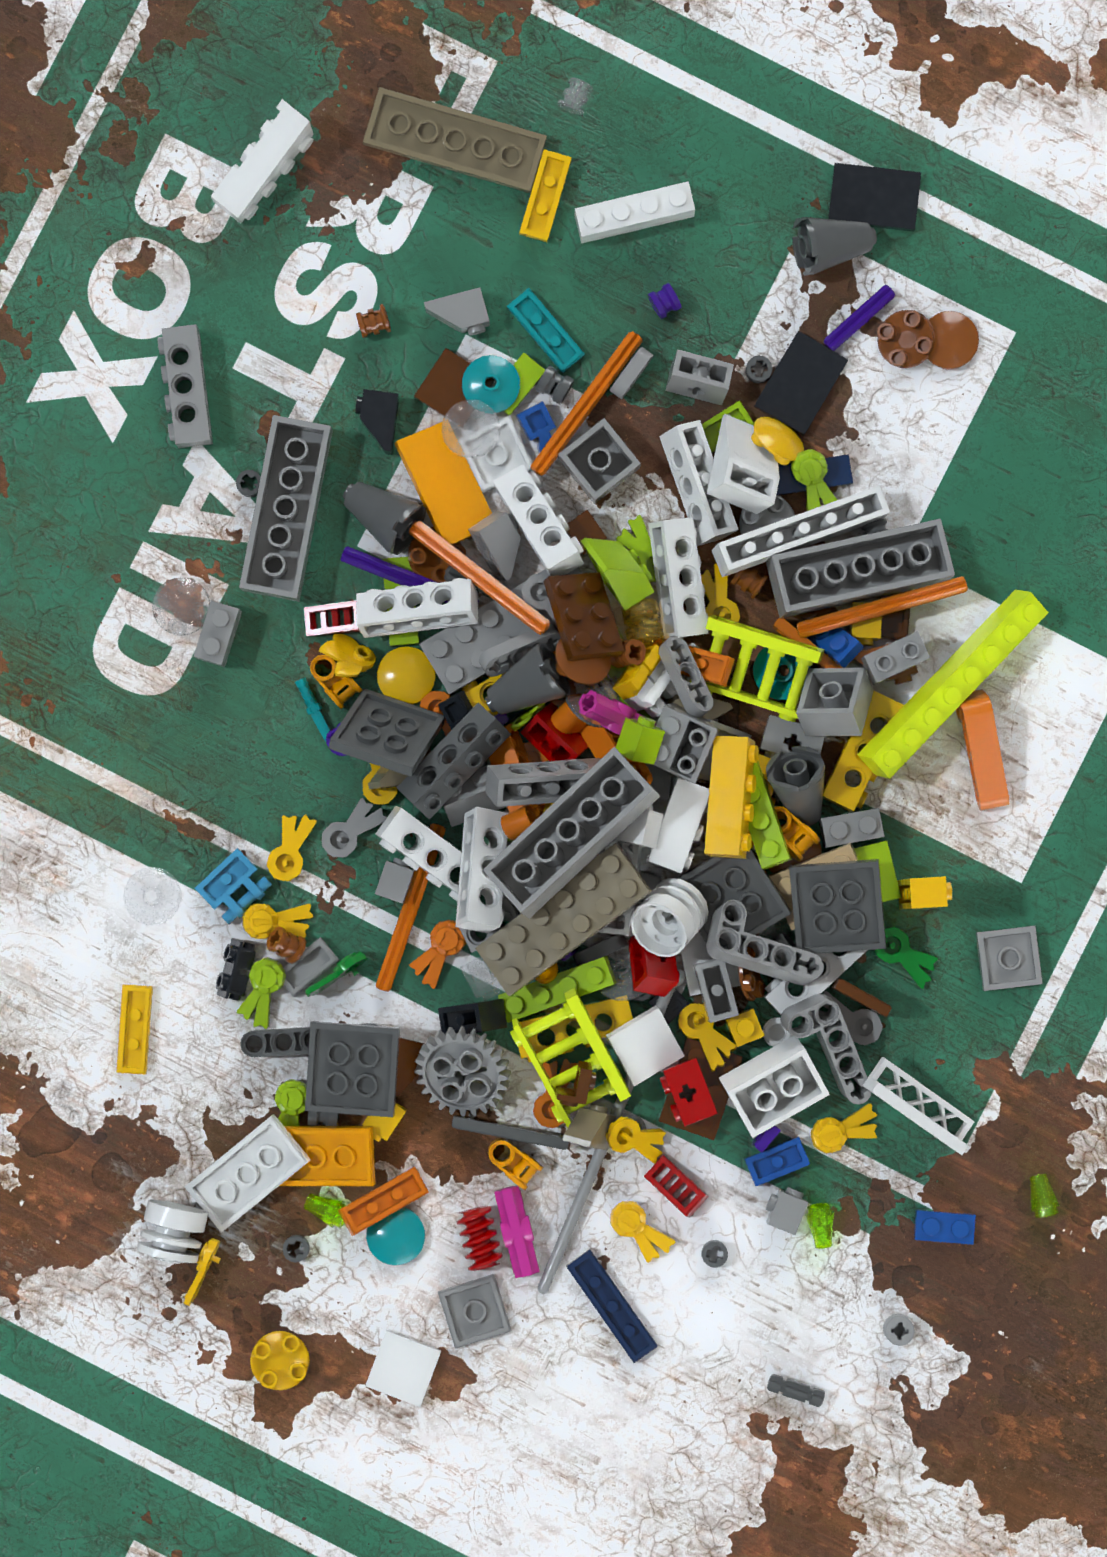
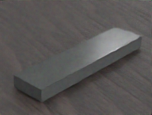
M459 1115L453 1116L452 1127L455 1129L562 1150L568 1149L569 1142L563 1141V1136Z

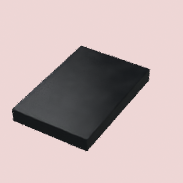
M834 163L828 219L867 222L870 227L914 232L921 172Z
M798 331L754 407L804 436L848 359Z

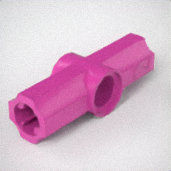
M592 690L587 694H583L578 703L580 706L579 713L599 722V725L618 735L621 733L625 718L638 720L639 716H643L637 713V710L614 698L610 700L608 697Z
M510 1186L494 1191L501 1222H499L505 1247L509 1250L515 1278L526 1277L540 1272L532 1242L534 1241L529 1216L525 1213L519 1186Z

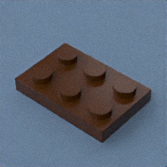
M600 572L548 576L544 580V585L567 660L574 661L621 656L625 650Z
M686 1038L682 1049L684 1057L679 1059L678 1063L694 1057L697 1058L718 1114L684 1127L682 1120L675 1121L670 1105L675 1104L672 1094L668 1093L658 1121L714 1140L729 1098L719 1077L739 1067L742 1056L730 1053V1058L728 1059L717 1048L725 1066H717L715 1071H712L701 1043ZM687 1084L683 1085V1092L679 1093V1097H685L687 1101L692 1100L691 1094L695 1092V1088L690 1089Z

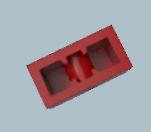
M553 703L548 704L538 712L520 732L549 761L579 759L589 748L580 732L565 734L553 725L551 716L558 709Z
M633 935L628 941L633 991L665 997L679 983L680 973L677 970L676 955L662 957L650 953L638 943Z
M696 1057L662 1070L664 1076L659 1079L665 1094L671 1093L675 1104L670 1105L676 1122L682 1120L685 1127L718 1114ZM686 1084L690 1089L695 1088V1092L691 1094L692 1100L689 1101L685 1097H679V1093L683 1092L682 1086Z

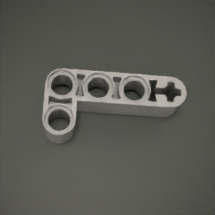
M729 900L714 911L706 943L707 952L712 958L797 985L809 984L822 974L824 964L818 955L743 932L747 911L742 902ZM725 911H729L733 915L734 922L726 918ZM719 938L727 942L728 949L722 948ZM747 947L754 950L755 958L748 954ZM774 955L782 959L783 966H779L775 962Z
M816 994L787 1007L782 1012L780 1018L783 1028L795 1038L800 1039L816 1033L841 1094L853 1104L859 1105L868 1101L872 1092L862 1086L867 1080V1075L838 1004L825 994ZM829 1004L827 1013L819 1016L820 1007ZM802 1016V1023L798 1027L792 1028V1021L796 1017ZM839 1030L838 1038L835 1041L829 1042L830 1034L833 1031ZM849 1056V1063L845 1067L840 1068V1061L844 1057ZM849 1078H852L857 1083V1085L855 1086V1092H853L854 1086L852 1081L849 1080Z

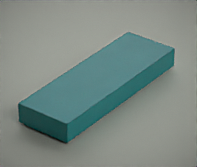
M530 288L526 289L507 305V309L562 374L585 356V353Z

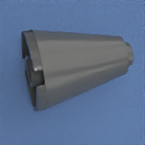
M801 217L796 218L793 228H798V236L792 237L794 256L798 268L806 270L802 273L804 276L814 275L868 253L877 241L875 229L871 228L867 222Z
M361 481L356 484H350L343 494L345 499L344 506L387 552L394 555L400 554L410 545L414 538L409 533L410 528L416 521L424 522L426 516V508L419 502Z
M544 643L535 645L488 688V696L485 697V700L490 710L504 715L563 698L569 694L570 684L568 678L561 676L557 672L556 656L552 650Z
M805 746L791 747L792 751L784 754L783 751H780L769 760L766 767L767 779L783 806L802 823L812 826L820 820L822 814L825 763L817 750Z

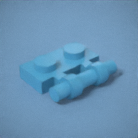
M237 848L195 889L214 910L223 902L229 907L221 917L230 925L237 917L240 919L245 910L256 899L260 900L266 895L264 892L272 883L265 876L257 883H254L250 877L258 869ZM241 885H244L249 891L236 902L231 895Z

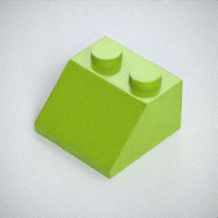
M584 538L580 541L596 571L600 572L604 584L625 611L654 593L649 582L653 577L644 564L639 566L641 561L633 549L627 551L620 541Z

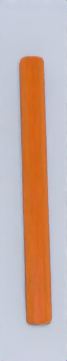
M632 331L626 335L530 467L536 474L540 476L546 474L557 459L558 454L563 451L641 345L643 340L638 334Z
M416 521L409 530L411 536L465 578L471 579L474 585L533 631L541 635L548 630L551 623L547 618L422 521Z
M961 576L805 620L797 624V631L800 638H806L965 593L968 590L967 582Z
M435 823L431 824L429 828L442 838L446 831L443 826ZM432 850L428 853L427 863L429 865H434L438 854L437 850ZM420 867L417 871H414L376 982V988L389 992L392 988L428 883L426 879L428 873Z

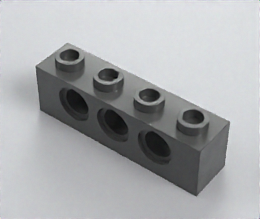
M477 703L424 758L412 777L407 776L397 789L430 820L511 733L481 704Z

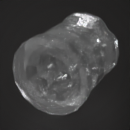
M572 77L568 81L569 88H565L563 92L564 99L558 100L557 105L569 113L583 116L584 110L582 106L587 104L589 100L587 95L592 93L593 87L580 79Z

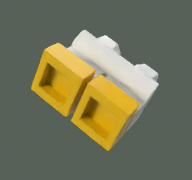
M657 644L646 647L645 660L639 665L627 666L626 670H624L612 687L630 707L637 711L644 709L652 718L660 716L663 707L667 705L660 698L661 694L665 699L672 698L677 694L661 660Z

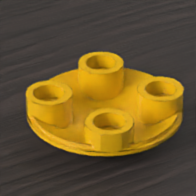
M760 417L755 421L751 440L755 445L764 447L773 454L774 459L779 464L788 465L790 461L796 460L799 452L804 451L801 439L786 424L771 417Z
M414 647L393 649L383 657L377 670V681L382 693L409 704L420 702L423 697L431 692L436 678L435 670L425 653Z
M274 1331L264 1335L257 1341L251 1352L250 1365L255 1378L262 1386L273 1390H287L296 1386L305 1378L309 1367V1353L304 1342L296 1335L286 1331Z

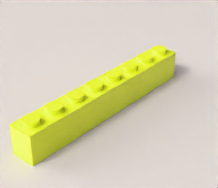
M1014 590L857 754L875 775L890 779L1049 613L1032 592Z

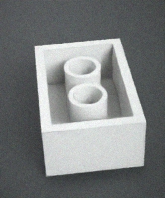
M681 778L676 779L663 814L656 849L651 848L647 863L677 874H681L683 869L689 870L694 853L689 852L692 842H699L704 829V825L699 823L702 815H707L709 788Z
M794 1036L719 1077L752 1138L830 1095L800 1040Z

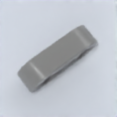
M641 347L617 378L610 392L622 400L654 355Z

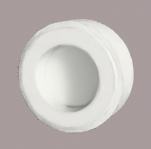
M778 1017L769 1019L762 1029L765 1035L763 1037L764 1040L773 1047L792 1037L783 1028Z

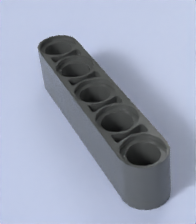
M361 1023V1024H360V1025L381 1026V1025H379V1024H377V1023ZM310 1027L249 1031L241 1039V1050L249 1057L309 1054L306 1036L310 1032ZM284 1033L291 1037L292 1045L288 1050H282L277 1046L276 1040L278 1035ZM252 1035H256L262 1040V1048L258 1052L251 1051L247 1046V1040Z

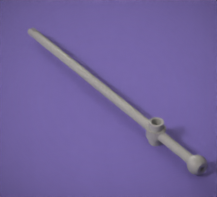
M677 968L680 978L676 987H679L685 981V971ZM675 987L665 997L659 996L656 1006L660 1009L663 1016ZM626 1074L624 1080L631 1094L634 1085ZM617 1096L610 1115L616 1116V1120L622 1116L629 1098L620 1102ZM595 1148L538 1284V1291L541 1294L549 1291L607 1150Z

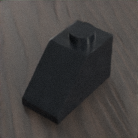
M363 389V396H357L355 414H360L361 423L385 454L392 455L400 399L399 394Z
M503 998L438 1008L441 1031L445 1035L449 1027H452L455 1033H458L460 1027L463 1026L466 1034H470L473 1028L476 1029V1033L507 1028Z

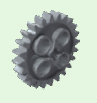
M463 1026L460 1027L458 1033H455L453 1028L449 1027L446 1035L439 1030L435 1038L430 1036L426 1044L422 1045L415 1061L417 1067L414 1072L419 1075L416 1082L417 1084H425L421 1092L422 1094H432L429 1100L430 1103L436 1100L440 1102L439 1110L448 1106L450 1107L449 1112L451 1115L458 1109L462 1117L465 1116L467 1110H470L472 1115L476 1116L479 1108L484 1113H487L490 1106L495 1108L499 1099H503L506 1093L505 1090H507L510 1083L508 1079L511 1071L506 1069L509 1060L501 1059L504 1053L503 1049L494 1050L495 1040L490 1043L485 1042L486 1033L478 1038L474 1028L470 1034H466ZM468 1055H473V1056L476 1057L477 1059H473V1058L469 1057ZM440 1059L446 1060L448 1063H444ZM476 1080H480V1081L484 1082L485 1084H481V1083L477 1082Z

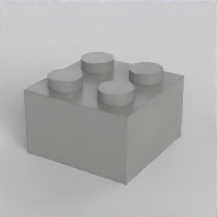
M605 418L558 454L559 461L594 504L639 470L641 463Z
M865 668L808 669L796 712L805 736H862L873 695V688Z

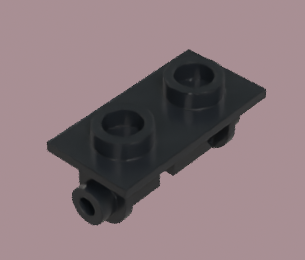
M231 939V943L226 946L223 959L225 965L223 972L219 973L216 980V989L218 990L216 995L226 999L229 996V999L240 1001L241 996H245L249 976L240 974L241 968L251 970L257 952L254 950L255 944L248 942L243 944L242 941Z

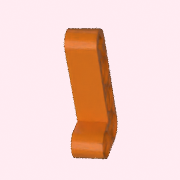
M983 689L975 690L956 709V714L963 727L979 810L983 811L1009 805V795L992 704L989 696Z
M583 694L569 696L551 716L553 725L565 734L580 732L594 757L602 759L613 747L616 748L620 735L599 725V722L579 713L580 706L578 703ZM626 758L651 785L653 777L646 764Z
M512 724L504 726L511 735L489 757L491 765L530 763L518 730L513 731L511 728ZM545 803L507 806L509 813L501 817V826L505 835L510 840H515L543 814Z

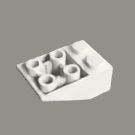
M724 414L707 494L758 514L775 504L780 479L778 462L774 459V455L764 447H759L751 440V435L754 433L753 425Z

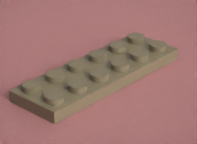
M379 87L363 145L531 193L547 136Z
M615 843L586 865L530 919L521 913L475 949L507 995L512 996L650 894L652 890L620 845Z

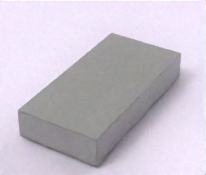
M320 937L304 950L298 961L293 964L288 963L283 967L286 974L283 985L295 997L339 961V958Z

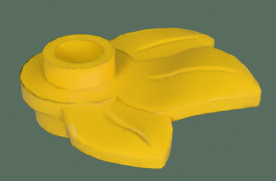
M334 634L333 640L325 642L319 648L320 653L338 661L334 670L335 676L357 677L361 672H366L372 668L376 661V656L371 649L359 645L355 639L344 634Z

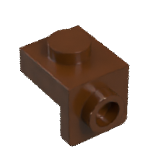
M578 1062L573 1089L556 1086L555 1095L557 1100H561L560 1103L572 1107L578 1106V1103L586 1104L589 1090H594L596 1083V1073L592 1072L590 1062Z

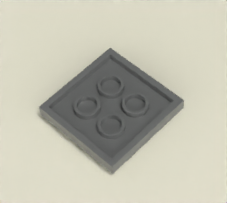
M364 688L331 737L329 749L412 777L442 729L445 717L439 713Z
M752 848L750 851H747L746 859L711 857L676 878L691 883L701 892L707 902L709 911L707 922L699 930L706 943L714 911L729 900H738L745 906L747 917L743 932L753 935L760 933L792 912L766 870L761 868L759 859ZM725 911L726 918L734 922L733 915L729 911ZM719 938L722 948L728 949L727 942Z
M879 859L790 865L795 937L798 949L814 954L886 949Z
M311 1021L305 1111L394 1117L400 1027Z

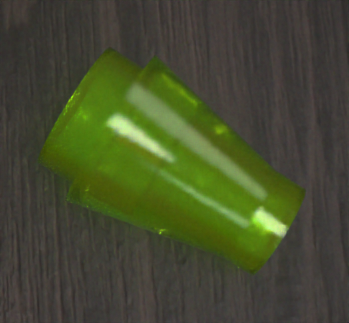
M1047 1174L1029 1177L1031 1182V1212H1034L1035 1218L1059 1214L1057 1207L1060 1205L1048 1181Z
M312 1193L309 1194L304 1204V1210L309 1211L331 1228L334 1226L341 1228L344 1224L338 1212L339 1209L346 1206L344 1201L317 1196Z
M829 1203L809 1205L807 1207L808 1213L805 1216L814 1239L815 1248L824 1249L833 1246L834 1211L831 1210V1205Z

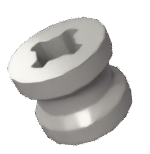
M892 1314L885 1320L883 1325L884 1335L894 1345H906L914 1337L915 1330L912 1322L902 1314Z

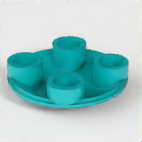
M403 1207L368 1227L366 1239L371 1253L378 1260L389 1265H403L412 1261L421 1252L425 1242V1230L420 1218L411 1209Z

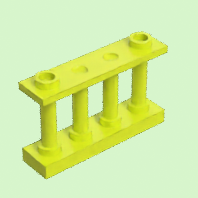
M716 615L710 616L705 629L712 630V636H714L710 648L711 652L721 654L724 642L729 639V636L740 639L739 644L742 645L730 687L705 682L711 695L714 692L778 712L779 718L796 722V718L798 719L796 714L797 705L808 668L813 665V662L818 664L822 661L825 649ZM757 645L768 648L767 652L770 655L758 695L742 691L741 688L753 648L756 649ZM785 654L795 656V661L798 664L786 704L770 700L769 696L780 659Z
M575 988L564 993L567 1002L559 1010L522 1028L519 1020L515 1018L512 1020L514 1030L510 1031L517 1047L523 1045L555 1105L551 1109L558 1123L564 1121L567 1128L572 1122L569 1114L579 1110L580 1107L582 1108L609 1093L611 1096L617 1094L620 1102L631 1097L625 1080ZM567 1018H570V1020L576 1018L580 1025V1028L576 1029L577 1033L538 1053L535 1052L529 1041L530 1037ZM581 1043L584 1045L589 1043L594 1053L590 1054L591 1058L585 1060V1062L591 1063L592 1070L603 1068L607 1078L603 1080V1084L595 1087L594 1090H589L586 1104L578 1103L576 1107L560 1103L561 1100L556 1099V1086L561 1087L574 1080L578 1064L552 1078H549L542 1064Z

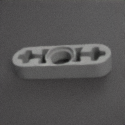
M552 624L541 635L531 630L485 650L479 658V663L488 676H498L507 672L529 650L539 643L546 644L554 652L558 641L561 639L560 634ZM526 647L524 651L515 654L519 649Z
M671 636L660 645L659 655L687 713L695 717H703L713 707L712 695L687 643L682 638H678V636ZM681 671H685L690 675L691 683L682 678Z

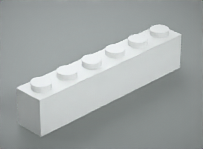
M879 485L722 541L712 549V553L721 576L725 577L764 563L771 555L803 549L859 529L868 523L884 519L890 513V510Z

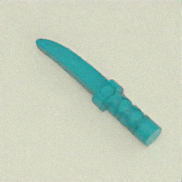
M304 677L296 681L295 684L307 706L306 711L308 715H311L326 742V735L330 729L320 711L323 707L320 702L317 703Z

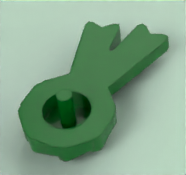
M886 928L887 947L886 949H875L877 957L889 964L900 962L918 987L923 989L925 982H929L932 979L919 965L934 971L933 964L938 958L911 949L908 935L899 928Z
M360 951L346 956L337 963L332 974L305 990V994L308 997L318 995L339 978L351 972L354 976H357L359 972L356 968L361 966L368 958Z

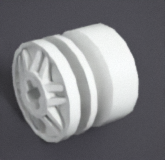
M674 878L661 881L632 913L631 928L633 935L638 943L650 953L662 957L677 955L707 922L709 913L707 902L701 892L689 882Z
M148 1200L144 1220L156 1225L155 1230L141 1231L140 1236L152 1240V1242H139L137 1250L151 1256L153 1259L175 1264L197 1263L199 1254L187 1250V1248H201L202 1243L191 1238L190 1233H203L205 1231L209 1212L169 1201Z

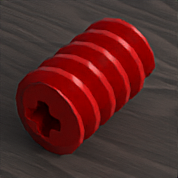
M480 1206L458 1212L463 1214L464 1217L456 1221L457 1225L466 1226V1229L461 1231L459 1235L469 1237V1240L462 1244V1247L472 1249V1252L467 1254L465 1259L475 1261L474 1264L468 1267V1271H476L499 1265L500 1263H496V1261L503 1257L502 1252L493 1251L500 1246V1242L490 1240V1238L497 1234V1230L487 1228L494 1223V1218L485 1217L486 1214L492 1211L491 1206Z

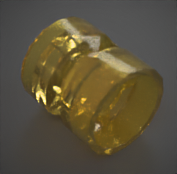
M645 598L626 611L621 607L624 625L628 627L625 630L627 640H640L645 648L655 644L660 646L665 642L663 626L658 622L661 616L657 600Z

